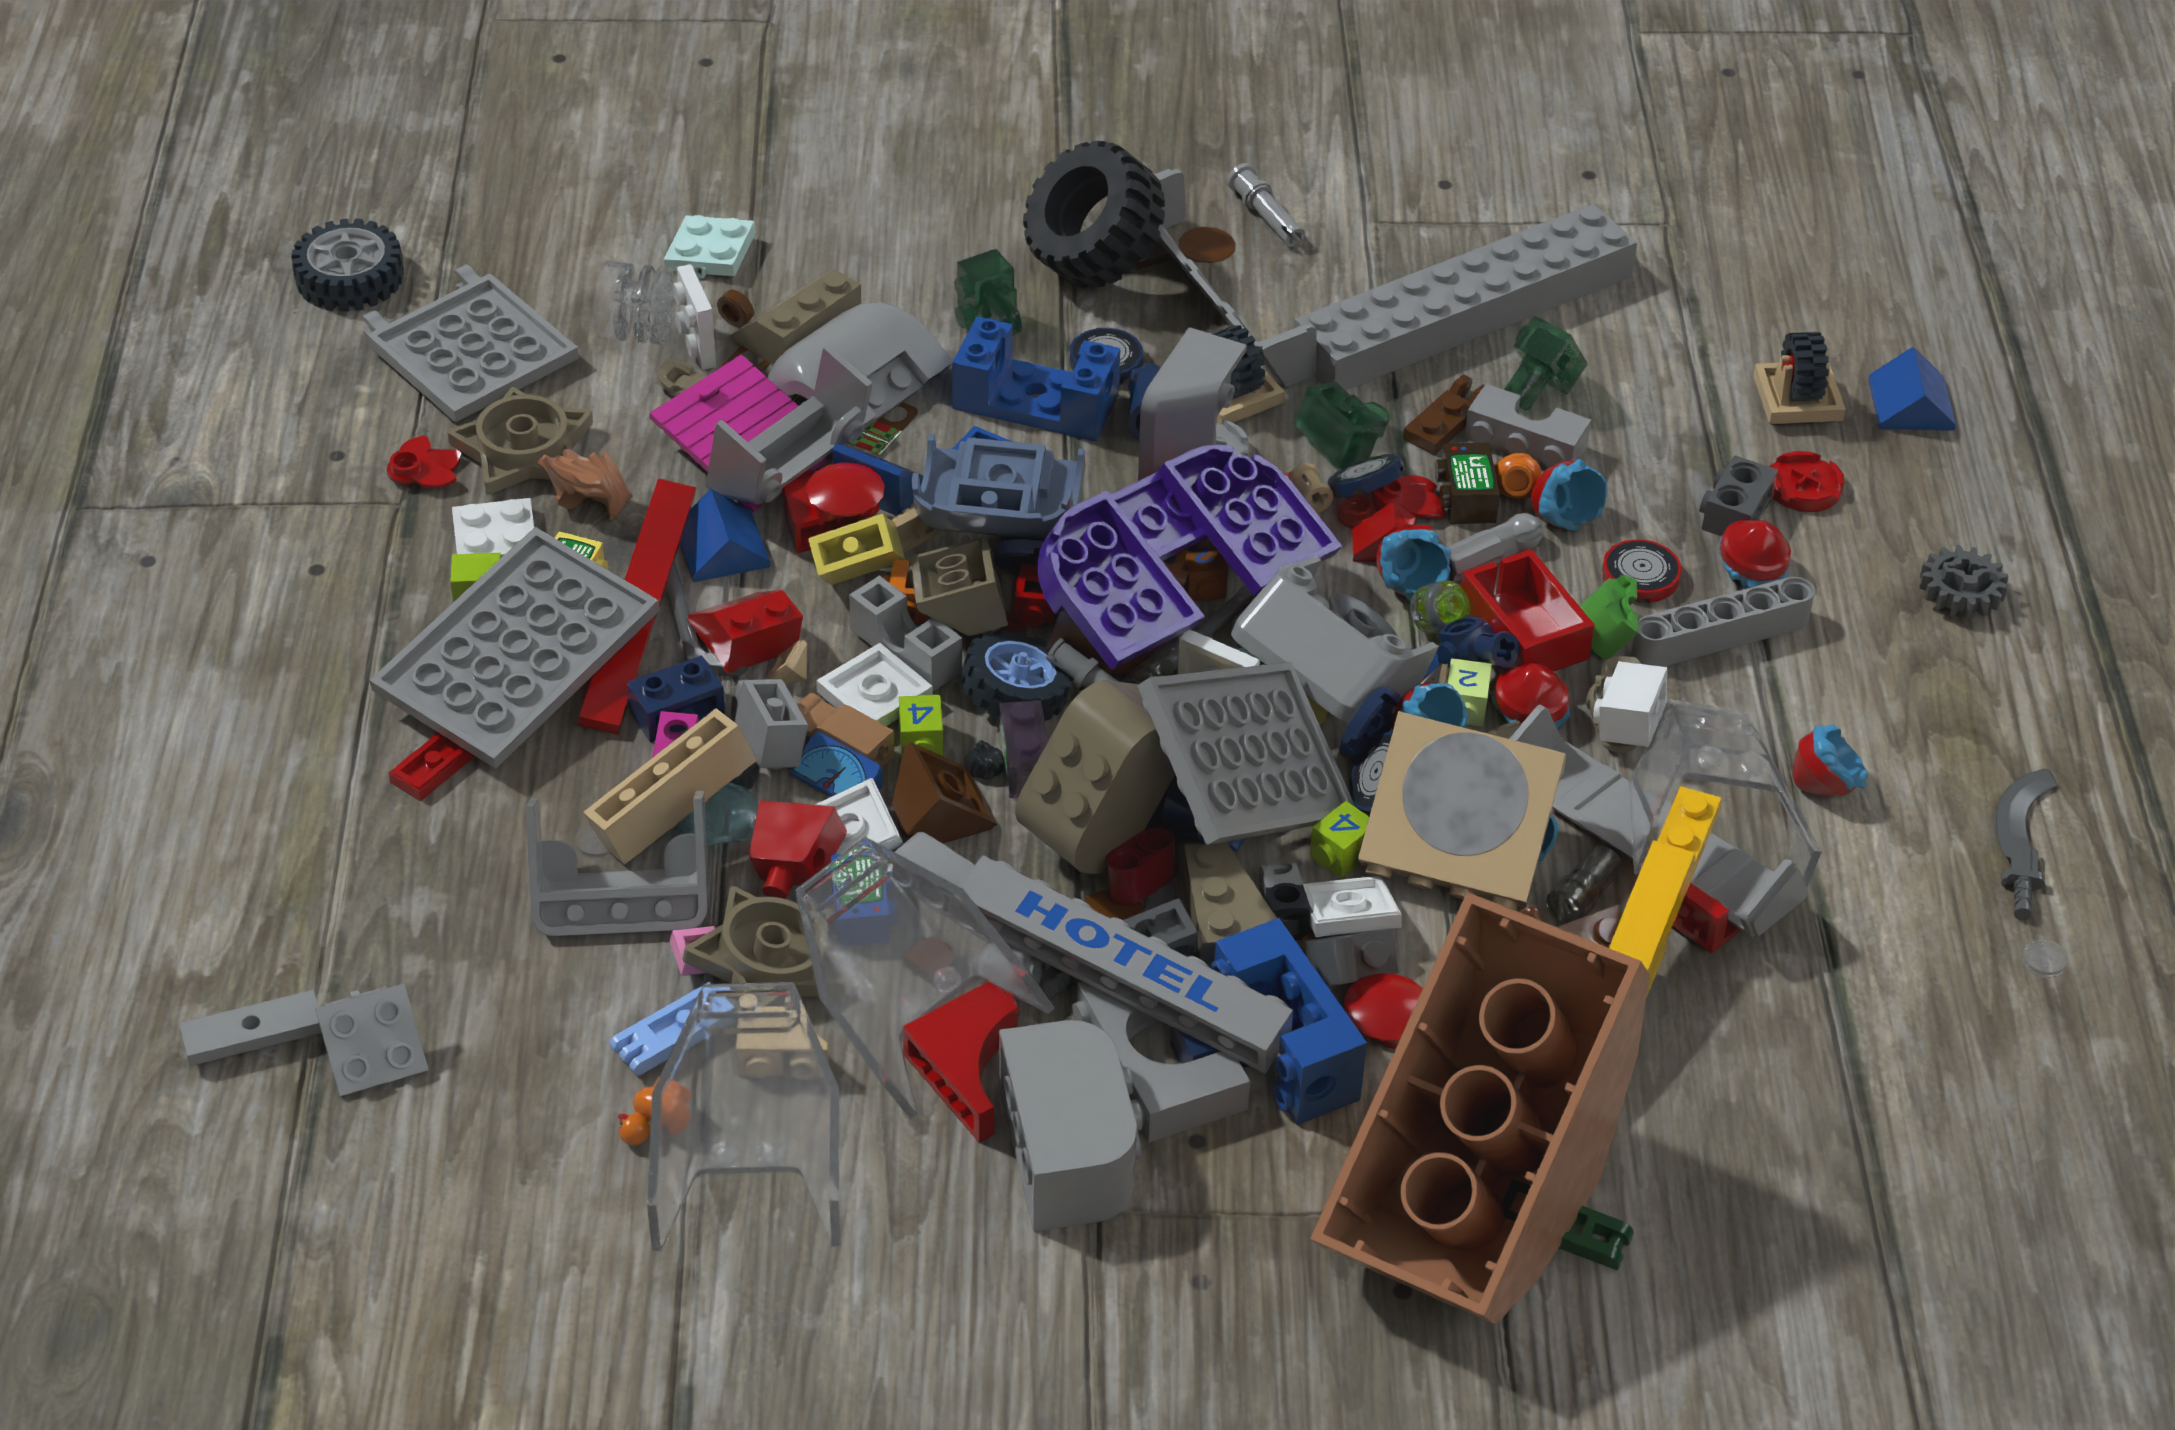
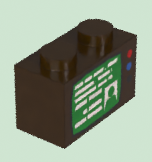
M1490 443L1443 444L1442 459H1436L1435 480L1436 483L1442 482L1440 486V500L1442 508L1447 509L1450 524L1496 523L1500 492Z

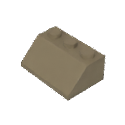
M833 269L808 282L732 333V340L773 365L790 347L841 313L862 304L861 284Z
M987 535L910 557L915 599L919 612L968 636L974 634L982 635L990 631L995 633L1001 627L1008 625L1000 577Z

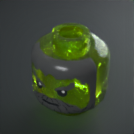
M1443 580L1421 586L1412 597L1410 612L1413 622L1418 629L1426 634L1438 635L1448 623L1470 615V602L1467 593L1460 585L1452 581Z

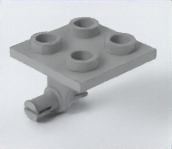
M404 983L388 988L383 986V988L361 994L359 990L349 992L350 997L324 1003V1006L315 1008L339 1096L429 1070Z

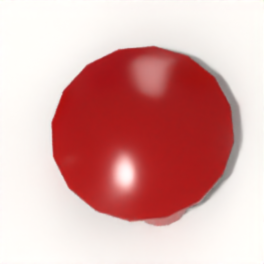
M842 462L828 465L815 472L807 483L806 494L810 503L816 507V514L820 519L834 520L838 516L852 517L856 515L872 517L879 511V502L884 497L885 485L881 476L870 467L858 463Z
M1377 973L1365 976L1349 987L1344 998V1011L1361 1034L1383 1042L1388 1048L1396 1049L1423 987L1410 978L1395 973Z

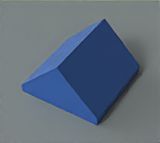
M1911 347L1869 374L1868 382L1879 429L1955 430L1956 423L1944 376L1914 347Z
M835 442L833 464L842 462L858 463L870 467L881 476L885 490L884 497L879 502V509L896 516L914 503L912 475L917 472ZM919 474L920 486L924 476L922 474Z
M710 489L691 508L680 546L693 582L770 567L768 554L750 509L726 498L713 489Z

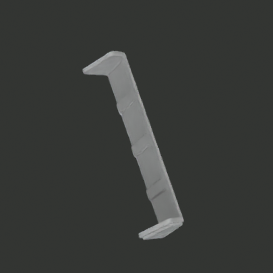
M1167 169L1154 174L1161 183L1165 198V207L1161 208L1165 211L1164 224L1160 225L1158 229L1160 231L1159 242L1177 261L1183 271L1208 301L1211 302L1230 327L1241 325L1242 329L1246 328L1227 302L1221 301L1191 259H1186L1166 230V228L1183 222L1186 218L1184 174L1179 169ZM1306 323L1263 341L1254 342V346H1259L1261 350L1258 354L1260 358L1264 359L1265 365L1263 367L1277 384L1282 383L1286 388L1307 380L1316 374L1317 338L1316 328L1311 323Z
M1538 705L1510 739L1566 753V764L1558 784L1552 807L1553 810L1640 866H1643L1653 840H1658L1671 806H1668L1628 781L1612 768L1601 764L1563 740L1549 710L1542 705ZM1713 833L1709 836L1691 880V883L1709 896L1719 900L1724 907L1730 910L1727 922L1752 938L1756 934L1758 936L1763 934L1808 896V889L1801 871L1794 862L1785 859L1773 872L1754 860L1752 856L1737 847H1733Z

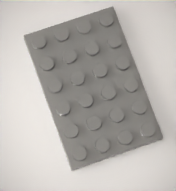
M534 527L369 680L371 689L496 769L660 611L659 601L537 527Z
M1291 662L1151 677L1137 685L1143 698V707L1154 723L1160 737L1161 748L1171 762L1177 776L1178 787L1188 801L1195 817V826L1200 835L1203 836L1206 845L1314 826L1345 801L1355 806Z

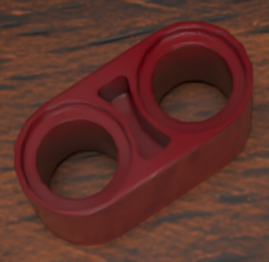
M1159 827L1148 828L1113 849L1107 855L1108 896L1113 902L1122 905L1135 904L1176 877L1175 836L1170 830Z

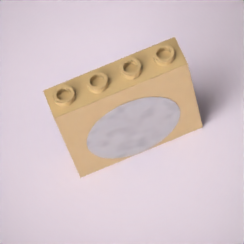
M1398 711L1358 857L1360 865L1367 867L1365 873L1371 876H1382L1383 879L1388 880L1391 879L1392 874L1407 877V884L1416 888L1432 890L1433 885L1449 888V895L1464 900L1466 893L1469 892L1476 896L1491 899L1492 902L1514 911L1517 910V906L1527 907L1558 784L1564 772L1566 753Z

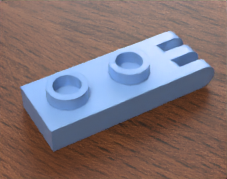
M708 982L616 1034L610 1040L609 1046L615 1053H619V1057L625 1064H630L629 1068L635 1075H642L735 1021V1009Z

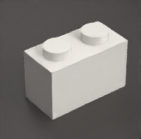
M1618 661L1613 676H1607L1605 679L1603 699H1597L1594 706L1593 721L1596 724H1600V741L1650 746L1667 703V667Z

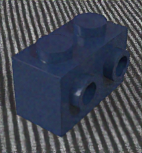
M703 655L627 682L629 711L650 743L656 739L661 711L696 714L699 721L716 708L725 715L723 685ZM683 725L670 726V732L675 733L687 729Z

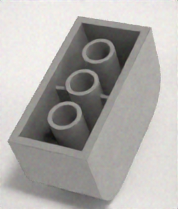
M1077 1020L1057 1021L999 1030V1089L1033 1232L1095 1223L1118 1215L1130 1203L1134 1193L1136 1159L1141 1158V1146L1137 1131L1142 1130L1143 1125L1139 1103H1131L1129 1094L1133 1093L1130 1069L1128 1066L1121 1067L1113 1040L1099 1027Z

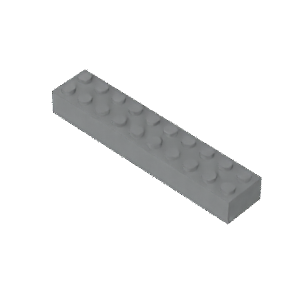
M1591 204L1295 318L1294 328L1306 323H1311L1316 328L1317 371L1314 376L1335 395L1632 277L1637 242L1595 204Z

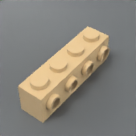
M716 708L583 813L603 847L625 865L694 811L693 798L695 791L704 790L705 802H707L711 796L755 763L757 758L740 727Z

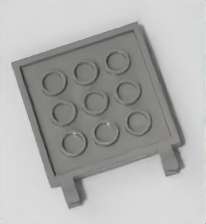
M464 265L454 270V274L462 281L456 285L457 290L391 323L386 322L375 310L361 316L362 320L369 326V329L364 331L369 347L455 423L502 399L510 388L515 387L520 390L579 359L578 347L491 273L480 277L469 265Z

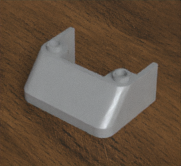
M1190 327L1187 329L1149 384L1142 400L1138 481L1158 472L1163 463L1192 449L1206 445H1216L1217 416L1223 407L1228 408L1233 400L1235 387L1230 385L1231 373L1245 354L1246 344Z
M829 344L826 345L822 350L814 395L754 439L747 442L722 419L716 423L706 480L707 488L713 489L726 498L754 504L773 501L779 495L782 488L832 453L835 442L842 445L847 441L853 442L863 433L865 429L863 422L873 382Z
M1317 556L1282 567L1238 617L1231 635L1239 645L1266 665L1291 662L1305 694L1335 717L1350 722L1359 707L1376 689L1387 686L1399 693L1401 698L1406 691L1420 685L1439 646L1431 642L1410 650L1400 637L1393 634L1367 638L1312 597L1317 587L1313 578L1322 561Z
M704 790L695 791L693 798L695 833L677 835L668 842L664 851V869L578 873L577 854L571 845L561 840H542L540 798H531L525 808L531 918L534 926L541 933L548 936L670 931L691 929L700 925L705 919L708 909Z

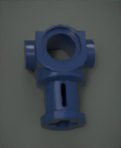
M1466 615L1461 619L1448 623L1438 633L1441 645H1439L1437 655L1443 664H1448L1447 667L1449 669L1451 658L1492 663L1500 668H1508L1516 662L1520 651L1519 641L1515 635L1505 631L1495 634L1492 627L1481 617Z

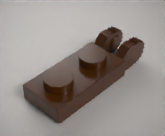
M1465 374L1460 376V378L1454 381L1449 391L1446 390L1404 428L1403 439L1433 454L1438 453L1443 448V444L1449 443L1466 427L1468 409L1484 385L1482 384L1477 388L1468 401L1463 397L1468 394L1472 387L1473 379Z

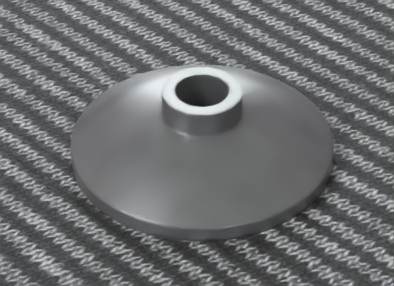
M1333 593L1328 599L1330 610L1367 638L1378 635L1383 636L1384 634L1396 635L1390 624L1362 601L1343 593Z

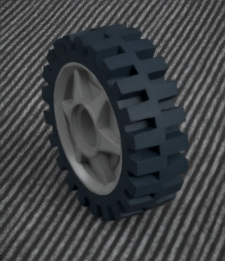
M356 218L353 224H349L348 219H340V225H335L333 221L326 222L325 229L318 225L312 228V234L304 233L301 236L302 241L297 240L294 245L295 250H292V267L297 290L307 302L312 300L313 305L319 308L324 304L326 310L334 311L336 306H339L340 312H349V306H355L356 311L363 310L365 303L373 307L378 305V298L383 301L389 299L390 292L395 294L399 289L398 284L403 282V257L399 240H397L396 235L392 231L389 232L386 226L381 225L378 227L377 222L369 220L366 225H364L363 219Z

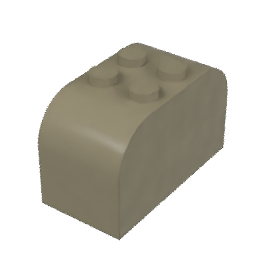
M1103 680L1093 683L1080 692L1062 715L1023 786L1016 803L1015 815L1017 821L1082 873L1107 874V855L1113 849L1145 830L1175 776L1171 762L1161 748L1160 737L1154 723L1143 707V698L1137 687L1138 684Z

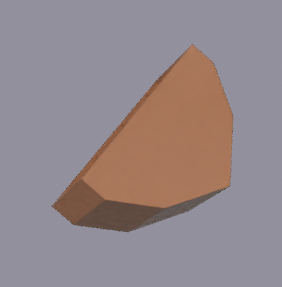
M1467 892L1310 1239L1329 1252L1496 1325L1540 1279L1561 1245L1565 1232H1569L1578 1217V1211L1581 1206H1585L1600 1182L1639 1051L1650 976L1642 961ZM1512 1180L1531 1186L1528 1194L1517 1193L1509 1209L1519 1213L1516 1221L1505 1218L1504 1205L1502 1204Z

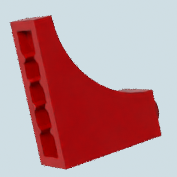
M993 980L903 1026V1055L978 1143L994 1135V1106L985 1094L980 1080L986 1065L999 1050V1030L1018 1027V1016L1020 1015V1009L1015 998L1009 992L1004 993Z

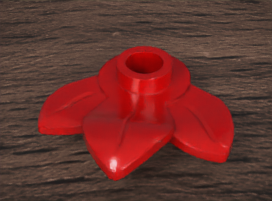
M426 435L418 436L403 443L400 451L395 452L390 457L387 464V475L390 480L398 484L410 485L416 483L426 488L445 487L457 480L453 471L458 467L462 454L460 450L431 449L428 437Z
M1406 475L1371 492L1372 502L1379 510L1390 503H1394L1396 524L1409 525L1415 523L1416 517L1443 518L1445 515L1441 500L1434 494L1437 485L1425 477Z

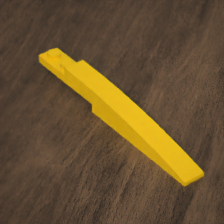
M1680 786L1658 840H1653L1609 947L1642 961L1650 975L1647 995L1666 952L1668 935L1721 809L1722 797Z

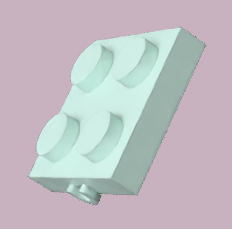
M686 215L664 257L666 271L677 272V267L691 264L699 279L704 278L706 274L735 276L756 234L754 221ZM699 268L702 269V273H701V274L698 273Z

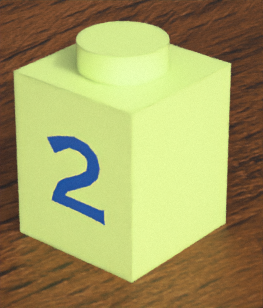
M1451 658L1447 684L1452 685L1458 691L1466 704L1465 710L1469 716L1467 725L1483 727L1492 664Z

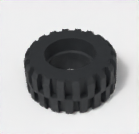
M1092 141L1090 144L1088 142L1075 145L1073 151L1065 150L1060 153L1057 161L1054 163L1049 162L1044 168L1045 173L1042 177L1036 178L1032 185L1034 191L1032 195H1028L1025 203L1028 210L1027 213H1023V227L1026 228L1024 230L1026 243L1030 246V251L1035 258L1075 286L1095 288L1105 286L1106 282L1112 284L1122 280L1121 275L1125 273L1131 274L1138 268L1136 264L1141 259L1146 260L1151 253L1149 248L1152 243H1157L1159 239V226L1164 224L1165 211L1161 208L1165 207V198L1158 177L1121 146L1105 141ZM1107 197L1100 216L1089 228L1081 232L1084 220L1090 210L1099 201Z

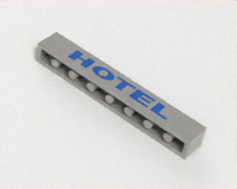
M982 855L954 893L957 918L1263 1073L1267 1072L1279 1053L1280 1036L1292 1031L1293 1009L1289 1008L1281 999L1272 995L1265 996L1249 988L1241 979L1235 976H1225L1209 968L1204 961L1197 957H1187L1170 949L1161 939L1157 937L1148 938L1132 930L1123 920L1115 917L1108 918L1094 911L1083 900L1077 898L1070 899L1056 892L1045 881L1039 879L1032 880L1018 873L1010 864L1004 861L996 862Z

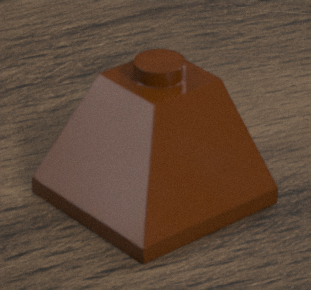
M909 742L904 747L892 806L900 820L898 825L907 837L911 838L917 832H923L944 844L992 830L997 823L965 766L913 742Z

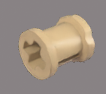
M1303 463L1290 471L1288 478L1316 513L1328 508L1334 498L1333 491L1328 485L1322 483L1320 471L1315 464ZM1303 475L1307 477L1308 482L1304 481V479L1302 478ZM1313 494L1316 496V498H1317V500H1318L1317 502H1315V501L1313 500V498H1312V495H1313Z

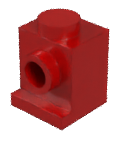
M1021 564L1014 595V620H1022L1025 625L1030 627H1039L1044 623L1054 624L1056 614L1044 598L1042 589L1029 587V581L1039 582L1038 565Z

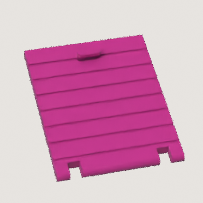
M741 354L650 412L649 418L708 472L716 423L721 419L749 442L796 409L798 405ZM823 458L810 468L811 471L814 472L826 464V459ZM740 501L752 513L762 506V503L754 504Z

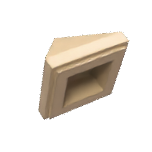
M803 639L799 640L780 653L766 679H782L785 684L807 680V642Z

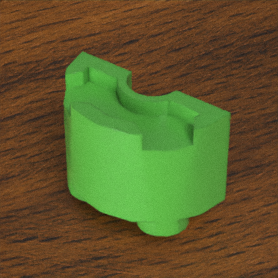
M1621 575L1617 579L1608 578L1579 605L1595 624L1590 653L1595 652L1606 660L1614 656L1638 634V614L1630 607L1637 599L1636 579L1627 575Z

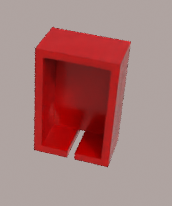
M1532 549L1500 560L1496 595H1494L1498 566L1494 561L1462 572L1458 607L1465 616L1481 617L1492 627L1495 634L1501 631L1509 632L1515 635L1519 641L1520 651L1517 655V660L1507 669L1536 663L1546 666L1554 672L1589 660L1595 624Z

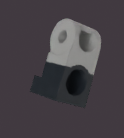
M1297 864L1261 865L1259 869L1261 895L1276 918L1282 921L1294 940H1302L1309 932L1310 904Z

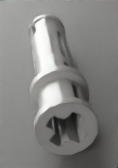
M1242 163L1233 168L1227 177L1229 188L1242 196V202L1248 209L1258 211L1287 247L1298 246L1300 242L1293 234L1295 233L1303 241L1305 231L1297 225L1272 197L1271 186L1256 176L1255 168L1249 163Z

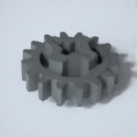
M1956 545L1955 552H1950L1947 548L1942 547L1939 555L1930 553L1928 561L1923 562L1919 577L1921 578L1919 589L1926 590L1925 600H1937L1935 608L1938 610L1946 606L1950 608V615L1955 616L1959 611L1964 612L1967 618H1971L1973 611H1977L1984 617L1987 616L1989 608L1998 610L2000 602L2004 601L2009 576L2007 573L2001 572L2003 568L2002 563L1992 564L1990 562L1992 555L1989 553L1981 557L1977 555V548L1974 547L1970 552L1963 551L1960 545Z

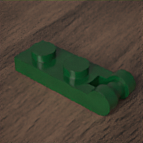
M1512 1180L1502 1201L1505 1218L1516 1221L1519 1213L1509 1209L1517 1193L1528 1194L1531 1186ZM1581 1206L1578 1211V1217L1571 1229L1563 1235L1559 1249L1618 1271L1623 1260L1622 1248L1624 1245L1629 1246L1634 1230L1628 1223ZM1593 1234L1606 1238L1605 1242L1593 1238Z

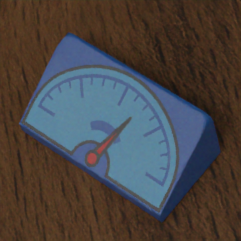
M818 731L810 738L804 748L800 766L793 767L791 770V776L829 797L870 778H873L878 790L883 788L882 767L879 764Z

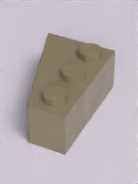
M1227 842L1211 845H1184L1182 881L1188 915L1198 932V958L1211 968V963L1215 961L1216 941L1277 918Z

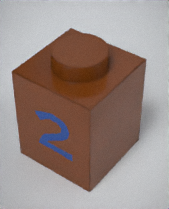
M1209 538L1189 547L1182 566V570L1188 572L1183 589L1193 602L1226 598L1228 566L1225 558Z

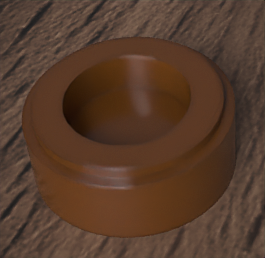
M727 290L717 301L720 315L733 326L743 327L754 317L753 305L739 291Z

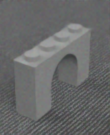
M1085 982L1078 983L1077 1003L1073 1004L1075 1020L1099 1027L1113 1040L1121 1067L1128 1066L1130 1069L1133 1093L1129 1094L1131 1103H1139L1142 1115V1131L1148 1142L1248 1110L1250 1080L1237 1059L1221 1051L1182 1064H1163L1152 1061L1137 1052L1131 1045L1130 1040L1144 1028L1161 1023L1162 1021Z

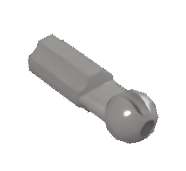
M1528 513L1516 514L1501 525L1489 530H1483L1447 546L1451 548V556L1449 558L1451 570L1448 582L1455 583L1460 581L1463 571L1493 561L1498 564L1502 558L1514 555L1520 551L1534 549L1539 545L1543 536V529L1539 519Z

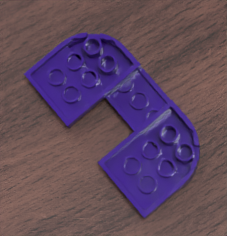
M1206 445L1192 449L1163 463L1158 472L1112 494L1106 490L1067 510L1057 521L1041 546L1038 557V578L1043 596L1053 612L1057 614L1066 610L1109 668L1113 670L1198 626L1205 618L1204 614L1162 562L1163 560L1209 538L1250 592L1256 596L1282 567L1314 556L1324 561L1336 555L1342 545L1296 486L1272 463L1257 454H1254L1251 459L1242 454H1235L1234 446Z

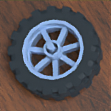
M998 630L996 634H993L991 631L982 634L981 639L976 637L967 650L960 682L964 684V693L967 696H972V702L977 707L988 709L987 713L998 717L1001 713V716L1006 717V721L1017 723V720H1024L1025 724L1036 723L1039 719L1043 722L1052 719L1053 714L1058 715L1062 711L1073 678L1046 660L1048 651H1045L1047 644H1045L1046 640L1038 636L1035 638L1027 636L1028 633L1017 631L1016 634L1009 633V630Z

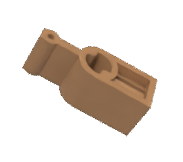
M809 693L797 704L808 724L806 732L808 737L811 738L817 731L876 762L881 767L885 766L894 757V730L848 705H840L838 708H835L823 701L815 693Z

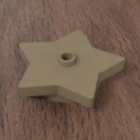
M512 387L502 399L487 406L477 420L449 429L447 431L448 442L454 448L482 464L485 492L490 495L530 478L550 480L546 470L537 465L539 459L543 455H547L550 458H555L557 455L563 456V450L565 449L573 451V447L592 426L593 414L591 409L561 408L557 403L548 398L526 395L519 389Z
M731 886L729 889L723 924L688 944L683 954V962L731 983L744 1007L778 1008L792 997H845L850 984L847 977L825 948L832 908H804L795 902L783 898L755 897L735 886Z

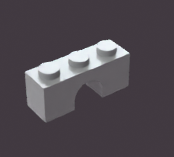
M1489 384L1484 385L1468 409L1464 439L1476 443L1489 442L1490 448L1508 454H1528L1538 464L1548 468L1560 462H1576L1582 457L1588 446L1592 419L1559 408H1555L1551 416L1544 420L1525 419L1518 414L1521 395Z
M881 576L876 577L849 594L850 629L871 646H875L878 643L885 646L931 684L933 692L961 674L962 637L945 624L933 618L917 627L907 609V596Z

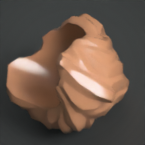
M571 449L563 450V456L557 455L555 458H550L547 455H543L537 465L546 470L557 494V504L565 509H574L585 498L591 497L593 500L606 505L607 514L610 515L609 520L613 521L633 497L632 492H629L617 464L606 450L602 453V457H598L594 452L590 455V458L578 455Z

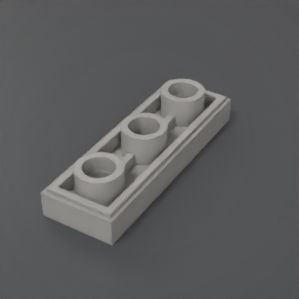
M314 989L179 1023L189 1066L320 1034L321 1029L315 1008L319 1007Z

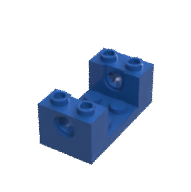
M976 317L952 362V409L1097 441L1119 395L1121 348L1084 340L1077 354V364L1073 372L1012 359L1013 324ZM1039 394L1037 398L1030 397V395Z
M1277 918L1216 941L1215 961L1211 963V969L1225 976H1235L1245 982L1249 988L1265 996H1275L1285 1002L1289 1008L1293 1009L1292 1031L1280 1036V1055L1276 1057V1067L1279 1075L1277 1076L1276 1085L1273 1086V1093L1280 1109L1283 1111L1287 1110L1295 1123L1299 1125L1360 1101L1367 1042L1282 921Z

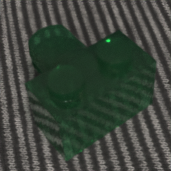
M997 249L958 261L957 278L954 280L957 293V307L954 313L958 325L969 332L976 317H982L1013 324L1012 336L1020 334L1022 331V320L1017 310L1014 268Z
M1534 315L1530 323L1524 325L1517 334L1514 348L1519 354L1521 361L1519 362V368L1504 390L1521 395L1519 408L1526 411L1532 407L1547 384L1568 394L1588 363L1571 334Z
M1335 381L1307 387L1294 424L1306 435L1309 441L1313 442L1329 458L1332 464L1338 469H1342L1358 461L1370 458L1377 438L1384 436L1385 428L1390 421V413L1378 403H1363L1355 394L1350 395Z

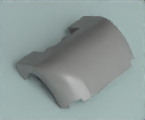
M870 302L857 305L841 313L790 347L772 365L768 379L787 396L798 394L810 399L814 395L822 350L829 344L873 382L863 422L865 428H867L918 393L936 375L941 377L952 365L953 360L915 316L891 304Z

